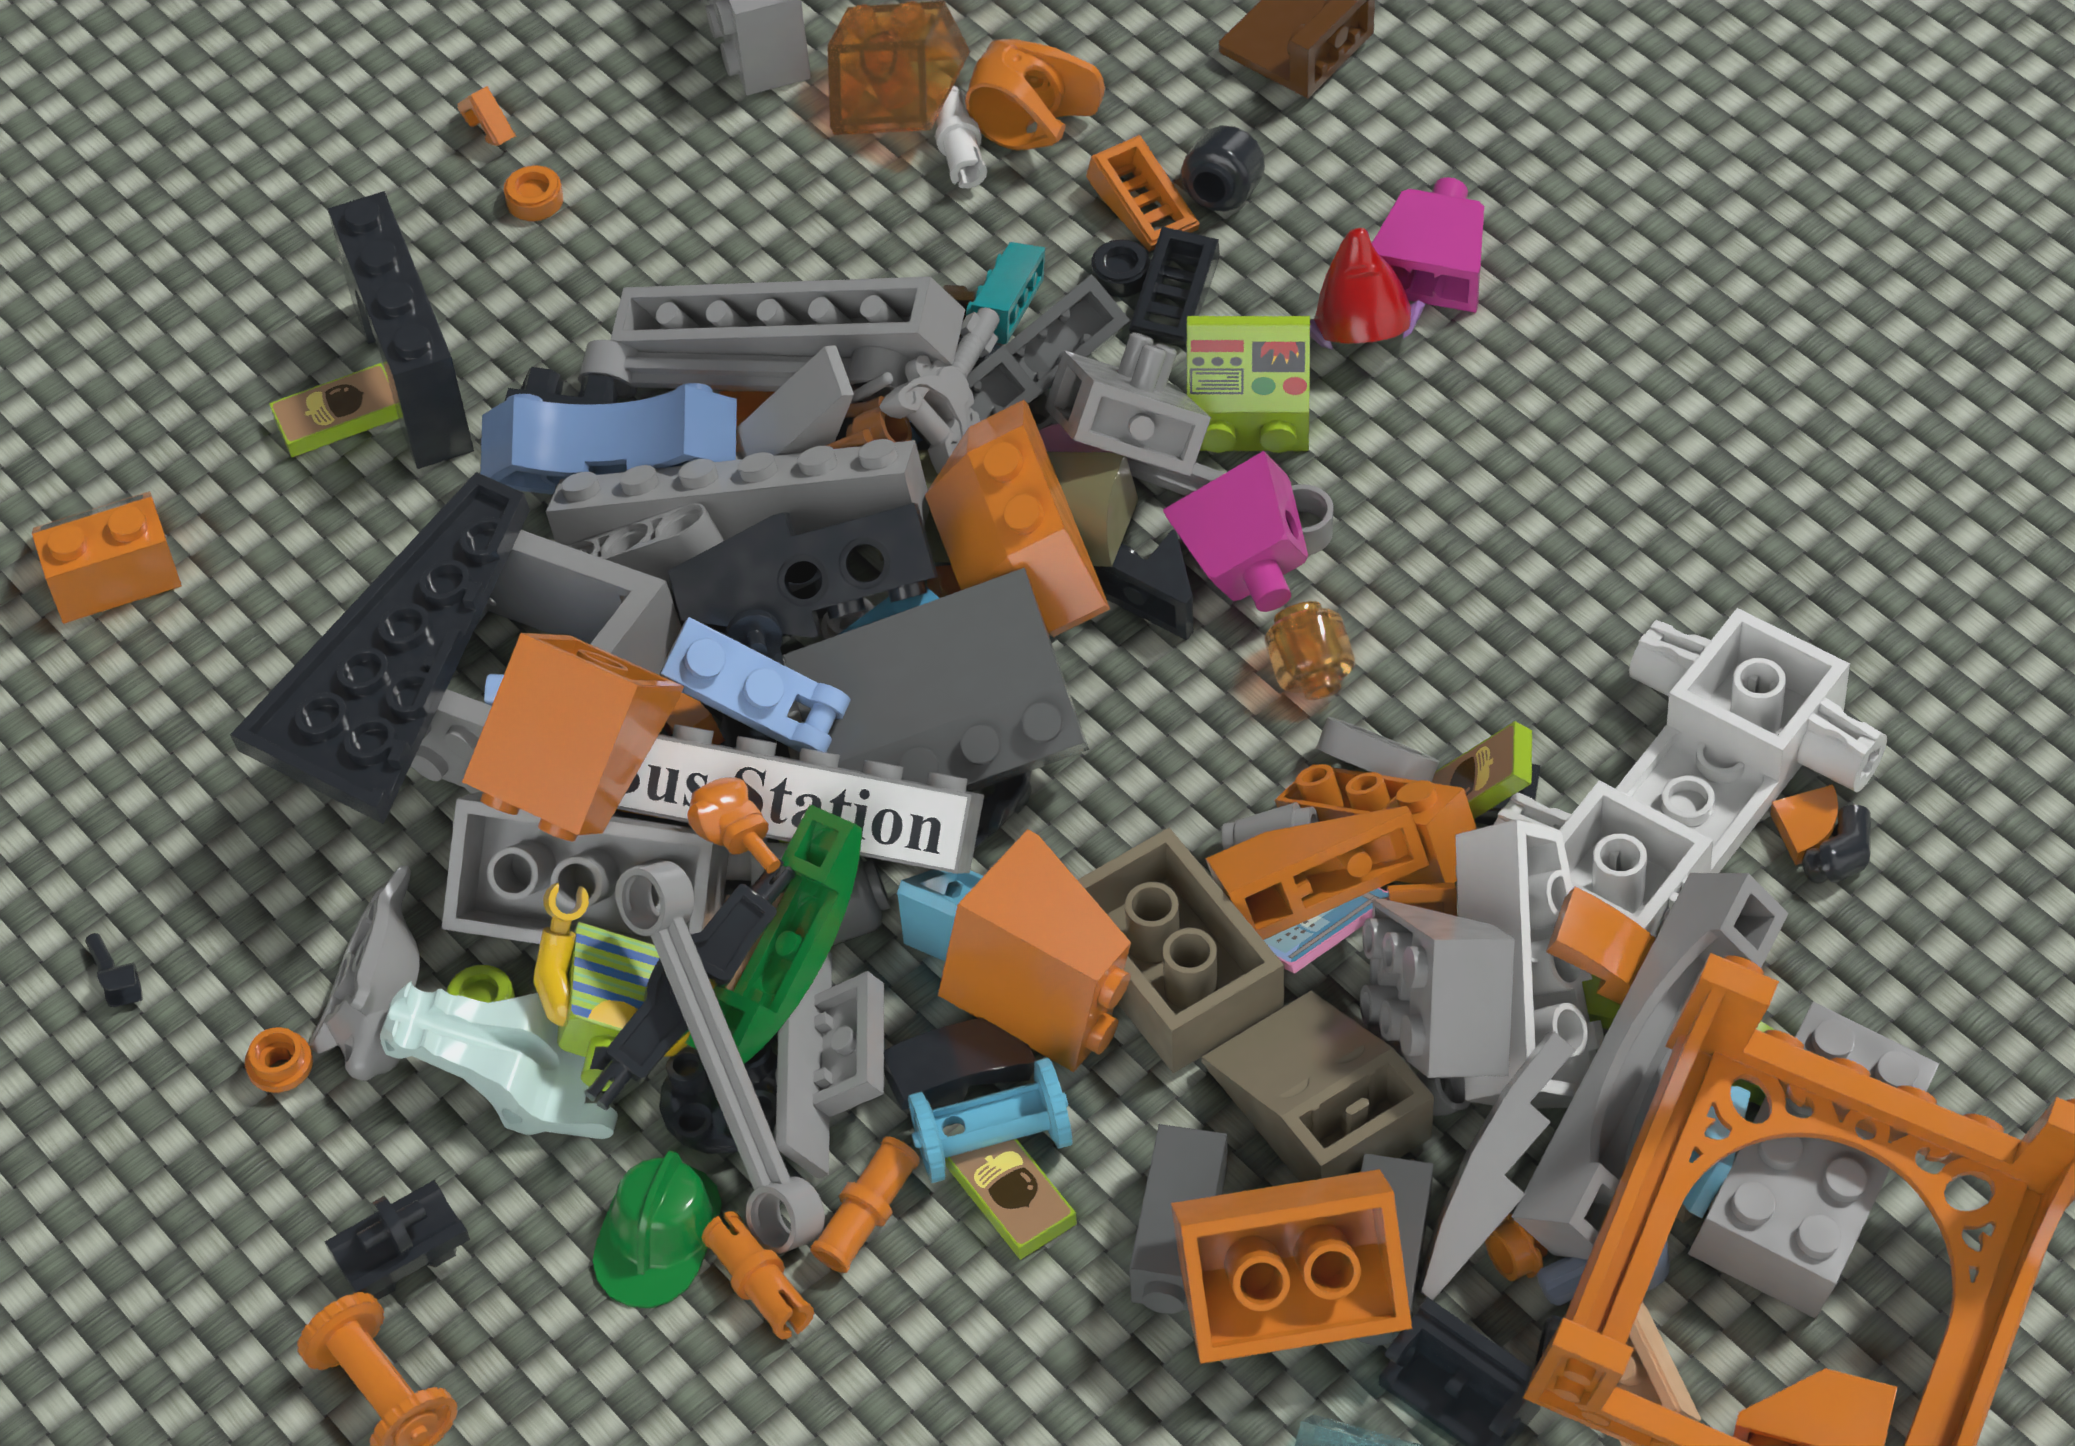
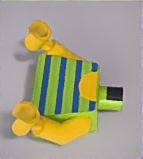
M554 883L546 890L543 897L544 908L552 919L550 927H545L542 931L533 982L547 1019L558 1025V1046L563 1051L585 1057L581 1080L590 1087L610 1062L605 1057L608 1046L644 1003L649 977L660 958L653 944L578 922L574 932L570 931L572 920L581 917L587 910L589 904L588 894L584 887H578L576 905L571 912L565 914L556 906L555 898L559 890V883ZM710 981L711 986L714 989L715 985ZM690 1031L663 1057L675 1056L687 1046L685 1042L690 1035ZM609 1082L602 1091H607L612 1082Z

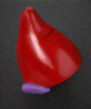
M1365 228L1352 229L1346 234L1326 273L1314 319H1310V337L1321 347L1333 349L1331 342L1346 344L1377 342L1396 337L1404 333V339L1414 330L1426 304L1416 301L1410 305L1401 281L1393 268L1377 253Z

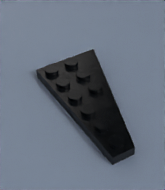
M476 472L230 734L237 750L384 824L529 514L530 508L524 493Z

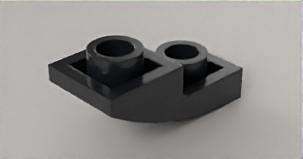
M979 1018L920 1034L884 1050V1075L901 1110L909 1109L908 1095L923 1092L930 1107L949 1106L963 1102L969 1086L1030 1081L1036 1059L1028 1044L984 1018Z

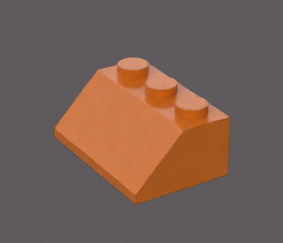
M1380 1169L1171 1203L1180 1270L1200 1364L1412 1329L1394 1191Z

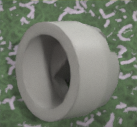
M1418 1071L1416 1076L1434 1095L1433 1115H1449L1463 1110L1470 1105V1101H1465L1464 1077L1428 1078Z

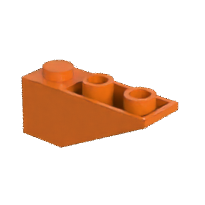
M1312 764L1297 775L1296 780L1275 799L1277 808L1297 802L1301 808L1314 807L1319 822L1407 806L1412 813L1429 862V866L1396 880L1411 884L1455 883L1457 881L1455 835L1477 829L1464 788L1435 784L1427 780L1416 781L1385 776L1376 772L1366 773L1334 768L1326 764Z

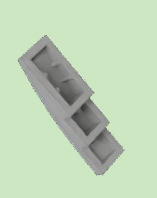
M1555 1031L1548 1032L1503 1089L1464 1155L1437 1217L1417 1284V1290L1426 1298L1429 1297L1434 1300L1526 1195L1505 1174L1551 1123L1530 1102L1576 1051Z

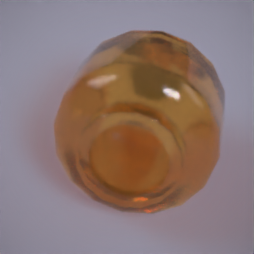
M1317 601L1297 603L1278 612L1273 618L1275 624L1269 628L1264 638L1280 688L1291 693H1304L1307 700L1323 699L1337 693L1342 687L1340 681L1351 673L1356 664L1341 615L1332 609L1322 608L1321 603Z

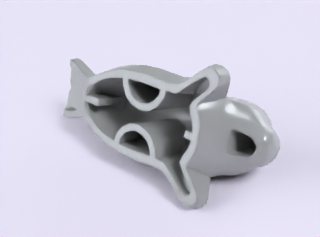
M400 866L392 874L385 887L380 888L374 894L363 912L343 956L326 1009L309 1042L310 1049L317 1055L338 1045L345 1057L346 1071L351 1077L361 1081H367L376 1075L387 1073L396 1067L400 1061V1058L385 1055L380 1040V1032L391 1000L407 983L412 981L415 987L419 973L417 944L401 912L402 901L408 889L411 876L408 866Z

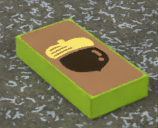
M382 363L269 403L273 418L291 457L398 419L389 381Z
M1516 721L1512 722L1438 769L1434 774L1432 783L1464 788L1473 818H1477L1531 784L1532 730Z
M1017 1139L945 1158L948 1170L1020 1260L1077 1225L1076 1212Z

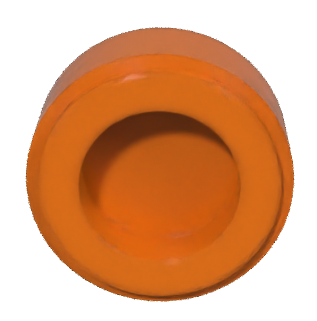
M537 165L520 168L513 172L504 184L507 208L518 219L524 221L544 220L554 215L563 204L564 196L560 178L550 168Z

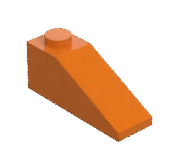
M1407 806L1266 831L1205 858L1215 883L1263 940L1429 866L1412 813Z

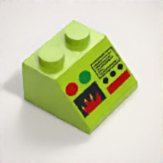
M1187 316V396L1211 417L1199 451L1216 453L1225 451H1270L1275 453L1309 451L1310 316Z

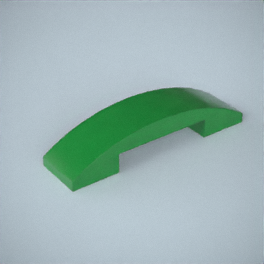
M809 804L781 858L784 862L783 866L785 868L787 866L791 867L796 877L790 881L776 908L777 913L773 921L765 929L734 991L716 986L713 989L743 1064L770 1041L805 996L835 941L852 894L861 850L862 828L855 823ZM690 1034L685 1044L697 1049Z

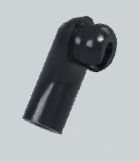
M1847 805L1838 811L1837 836L1822 842L1820 848L1808 849L1803 856V870L1810 881L1816 884L1824 883L1827 880L1836 883L1865 870L1870 861L1871 813L1869 809L1861 805Z

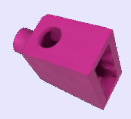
M1451 177L1440 178L1435 182L1432 192L1415 189L1402 191L1374 238L1372 245L1377 253L1393 268L1402 283L1409 301H1421L1430 305L1476 313L1479 299L1484 205L1480 201L1467 199L1468 189L1458 179Z
M1264 451L1163 509L1166 518L1206 575L1232 601L1242 600L1251 595L1259 611L1269 612L1282 607L1290 600L1291 592L1283 575L1304 564L1308 557V552L1289 477Z

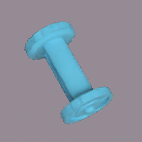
M1049 1058L1034 1062V1083L932 1110L923 1092L908 1095L909 1109L915 1131L912 1133V1140L915 1148L920 1150L924 1167L931 1183L945 1180V1158L1046 1130H1048L1058 1149L1072 1145V1131L1067 1112V1097L1062 1092L1056 1071ZM957 1123L965 1128L963 1133L950 1137L943 1133L944 1127Z

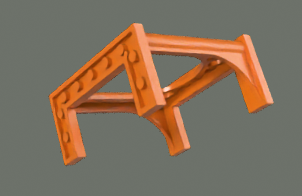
M1710 953L1666 1042L1665 1047L1672 1049L1671 1055L1566 1315L1538 1362L1523 1398L1632 1446H1753L1617 1387V1384L1624 1375L1634 1349L1626 1345L1628 1336L1676 1215L1691 1188L1716 1163L1747 1146L1779 1138H1818L1858 1149L1891 1168L1914 1189L1934 1217L1945 1241L1950 1259L1952 1303L1942 1342L1903 1446H1976L2049 1242L2064 1211L2075 1200V1099L2063 1100L2056 1097L2021 1140L2004 1133V1128L1991 1118L1973 1113L1960 1115L1937 1105V1100L1924 1090L1906 1085H1901L1897 1088L1870 1077V1072L1857 1062L1845 1058L1826 1059L1805 1050L1800 1040L1782 1031L1766 1030L1762 1032L1757 1030L1756 1028L1771 1003L1779 981L1765 976L1762 968L1748 959L1734 955H1727L1722 958ZM1738 1079H1743L1759 1086L1763 1090L1769 1104V1117L1765 1122L1754 1124L1746 1121L1739 1115L1731 1099L1732 1083ZM1785 1097L1791 1099L1799 1107H1803V1105L1810 1107L1812 1110L1811 1116L1808 1118H1798L1789 1114L1785 1109ZM1710 1106L1714 1107L1716 1116L1721 1124L1730 1131L1728 1137L1724 1139H1711L1705 1136V1131L1716 1121L1715 1118L1707 1117ZM1855 1127L1874 1134L1873 1138L1868 1140L1860 1138L1856 1133ZM1695 1151L1700 1157L1693 1163H1690L1691 1154ZM1919 1153L1924 1155L1926 1160L1941 1162L1945 1166L1937 1174L1929 1173L1918 1167L1915 1155ZM1971 1175L1988 1182L1992 1194L1990 1201L1983 1207L1971 1211H1962L1951 1207L1945 1200L1944 1192L1946 1185L1960 1176ZM1992 1224L1993 1228L1990 1236L1984 1232L1978 1236L1980 1242L1979 1252L1970 1248L1962 1238L1963 1229L1975 1230ZM1975 1269L1976 1274L1973 1282H1971L1969 1270Z

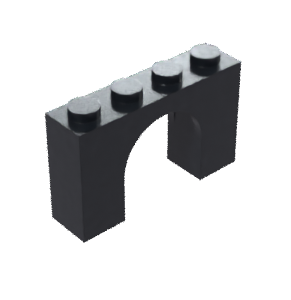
M385 191L327 208L354 309L368 344L377 343L389 381L400 427L416 468H424L474 452L451 354Z

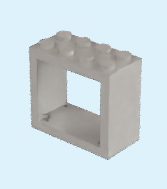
M523 530L520 531L477 623L478 625L489 611L550 634L571 635L658 675L682 628L665 580ZM446 689L410 767L429 780L440 781L443 779L464 787L471 794L479 792L480 790L463 783L462 780L492 706Z

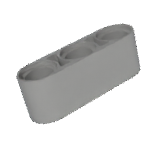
M694 503L580 540L569 545V547L663 579L667 582L670 594L673 596L674 592L668 571L723 542L724 539L702 504Z

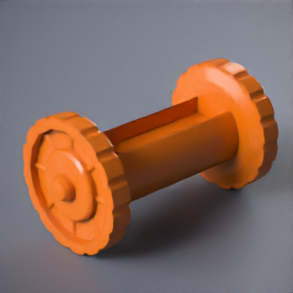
M357 1292L333 1301L324 1307L322 1311L318 1312L301 1332V1337L297 1342V1352L306 1365L314 1370H325L338 1365L342 1366L382 1419L378 1422L371 1435L370 1446L436 1445L453 1425L458 1412L456 1410L458 1408L457 1403L444 1388L431 1387L414 1393L373 1340L384 1321V1309L376 1298L370 1293Z

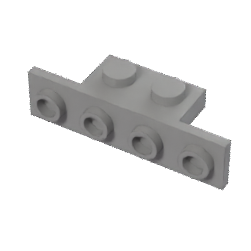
M830 952L805 996L784 1025L778 1030V1063L775 1072L777 1106L774 1137L777 1148L784 1156L794 1161L817 1179L829 1175L830 1117L884 1094V983L869 971H866L831 987L832 953Z

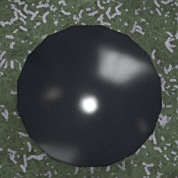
M768 1042L744 1066L770 1130L773 1132L776 1124L777 1083L775 1072L778 1056L773 1053L770 1042ZM692 1047L683 1048L675 1056H671L667 1060L666 1071L668 1075L661 1086L659 1109L667 1131L683 1146L706 1154L738 1152L697 1049Z

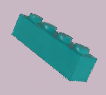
M1009 242L1003 254H998L994 269L988 270L984 286L980 285L978 287L975 301L969 302L966 316L973 312L977 313L979 309L984 307L990 308L998 314L1000 321L993 332L998 337L996 343H1008L1044 280L1045 247Z

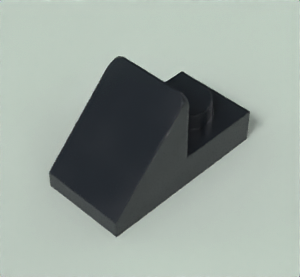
M1173 529L1169 532L1147 560L1141 558L1132 548L1121 544L1112 567L1093 566L1106 600L1185 640H1188L1193 634V595L1176 530Z

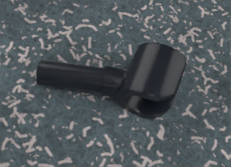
M92 933L88 935L85 943L98 966L97 977L101 987L104 989L108 1006L118 1007L142 1001V987L135 963L116 966L100 934Z

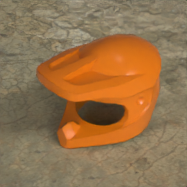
M1000 39L992 41L985 53L977 61L969 83L965 103L969 117L978 123L980 132L987 139L1004 148L1016 151L1052 146L1062 138L1066 125L1055 117L1091 116L1096 114L1103 101L1105 86L1101 73L1091 63L1054 47L1018 39ZM1036 122V131L1028 133L1026 131L1027 127Z

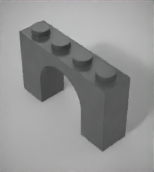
M1163 1124L1158 1125L1129 1269L1131 1302L1144 1304L1147 1308L1159 1313L1172 1314L1181 1310L1189 1311L1180 1270L1171 1203L1223 1194L1227 1173V1134ZM1364 1154L1361 1172L1380 1169L1394 1191L1410 1316L1412 1319L1431 1203L1433 1164ZM1401 1331L1355 1339L1370 1345H1385L1393 1342Z

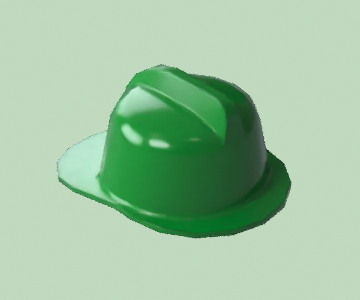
M669 1150L664 1158L658 1157L644 1160L626 1172L618 1183L616 1193L597 1237L592 1261L597 1281L610 1298L628 1307L650 1309L672 1302L689 1289L700 1271L708 1249L702 1240L703 1231L715 1217H720L722 1202L718 1188L704 1172L684 1164L678 1153Z

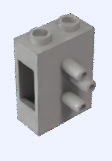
M1136 332L1129 336L1119 367L1064 350L1044 407L1074 441L1187 476H1191L1211 419L1178 386L1167 383L1177 355L1176 350L1163 344L1153 345L1152 338Z

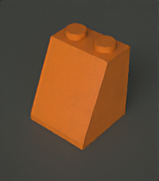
M520 633L462 782L482 791L480 801L493 809L512 815H518L519 810L522 809L541 818L538 828L557 838L574 842L578 835L603 834L678 702L684 686L571 635Z
M1027 829L958 903L938 996L978 1019L984 1018L1028 1044L1031 1049L1075 1072L1092 1051L1100 1055L1107 1048L1117 1030L1119 1020L1113 1017L1112 1014L1114 1007L1121 1000L1130 981L1131 975L1124 971L1131 942L1041 837Z

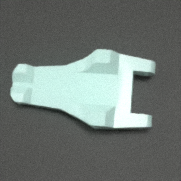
M411 981L399 990L391 1000L380 1032V1040L385 1055L400 1059L413 1056L463 1078L493 1105L505 1128L525 1135L553 1132L596 1139H606L614 1133L618 1113L611 1107L606 1111L597 1106V1103H584L586 1098L584 1091L589 1088L581 1080L585 1057L563 1051L558 1046V1025L547 1019L538 993L487 1003L464 996H454L442 989H437L435 992H424L415 988Z

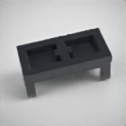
M1427 1297L1420 1305L1419 1311L1411 1319L1412 1329L1402 1330L1387 1349L1385 1356L1391 1361L1379 1375V1385L1465 1446H1510L1540 1410V1405L1523 1398L1534 1370Z

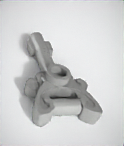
M981 308L977 313L973 312L964 319L960 331L963 338L957 346L953 365H947L938 359L930 362V359L924 355H919L909 360L905 365V375L909 382L898 386L887 394L880 404L881 411L890 417L901 419L906 416L931 443L928 452L931 463L938 474L967 429L980 422L979 414L970 408L974 404V397L969 388L967 378L978 358L990 354L998 340V337L993 332L1000 319L998 314L990 308Z

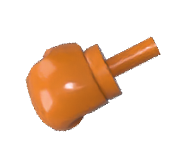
M732 777L720 778L700 787L692 793L687 817L689 825L698 836L713 844L725 846L733 855L750 851L767 873H773L780 867L781 862L762 841L768 832L769 824L763 818L756 805L748 800V788L744 780Z

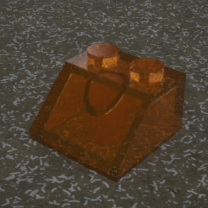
M945 0L929 2L910 1L899 4L870 6L858 5L846 9L827 46L830 128L833 134L846 135L932 130L971 52Z

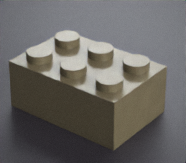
M1170 827L1078 879L1079 883L1131 942L1124 971L1130 973L1131 977L1118 1005L1173 1074L1284 1007V964Z

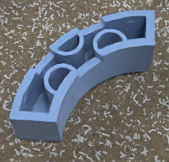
M700 383L682 384L676 390L659 396L614 404L580 405L543 402L540 397L535 395L515 394L509 396L506 401L482 415L480 474L519 491L554 494L555 486L558 485L560 479H566L580 472H592L596 475L625 472L628 469L642 465L652 466L657 469L683 466L688 462L698 459H709L713 462L736 460L737 399L713 393L711 387Z

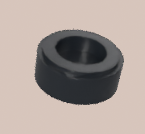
M1113 240L1104 243L1096 249L1091 259L1092 275L1110 296L1127 297L1142 290L1150 265V258L1145 248L1130 240Z

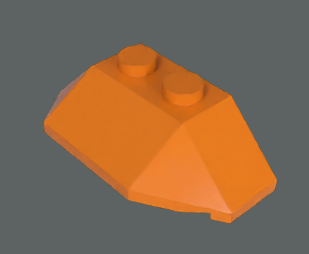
M1022 400L970 426L925 494L960 589L964 590L1025 568L1047 632L1052 637L1110 610L1027 402Z

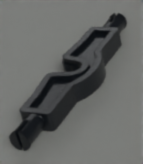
M778 859L781 864L776 871L767 873L765 870L751 888L746 884H740L705 928L699 933L691 934L709 981L716 987L723 988L730 983L753 944L773 921L777 913L776 908L772 906L773 902L790 881L796 877L792 868L787 866L773 885L769 884L783 867L784 862ZM660 959L649 977L644 1003L606 1050L605 1057L610 1061L592 1085L584 1091L585 1095L594 1102L606 1085L612 1082L611 1086L597 1103V1106L606 1111L631 1079L638 1083L643 1082L663 1056L689 1032Z

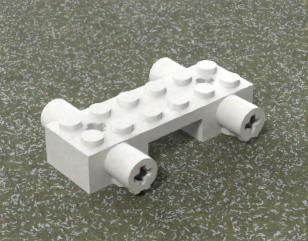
M1739 608L1733 612L1712 640L1696 634H1684L1674 629L1672 625L1655 620L1651 628L1639 640L1630 663L1629 674L1631 678L1669 697L1667 725L1616 788L1599 780L1572 814L1557 808H1548L1532 798L1517 792L1498 813V818L1494 825L1517 819L1561 830L1573 887L1576 886L1619 910L1656 938L1689 874L1719 873L1772 805V801L1776 800L1802 765L1858 792L1868 783L1877 769L1885 751L1887 735L1865 722H1859L1847 716L1843 712L1850 663Z

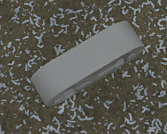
M1327 717L1316 746L1317 749L1370 772L1416 781L1427 780L1432 782L1440 762L1418 750L1332 717Z

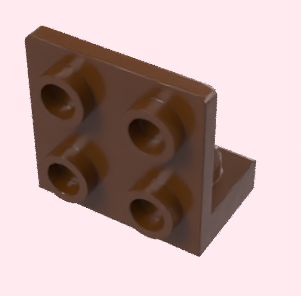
M1260 0L1219 41V53L1308 99L1374 33L1375 0Z

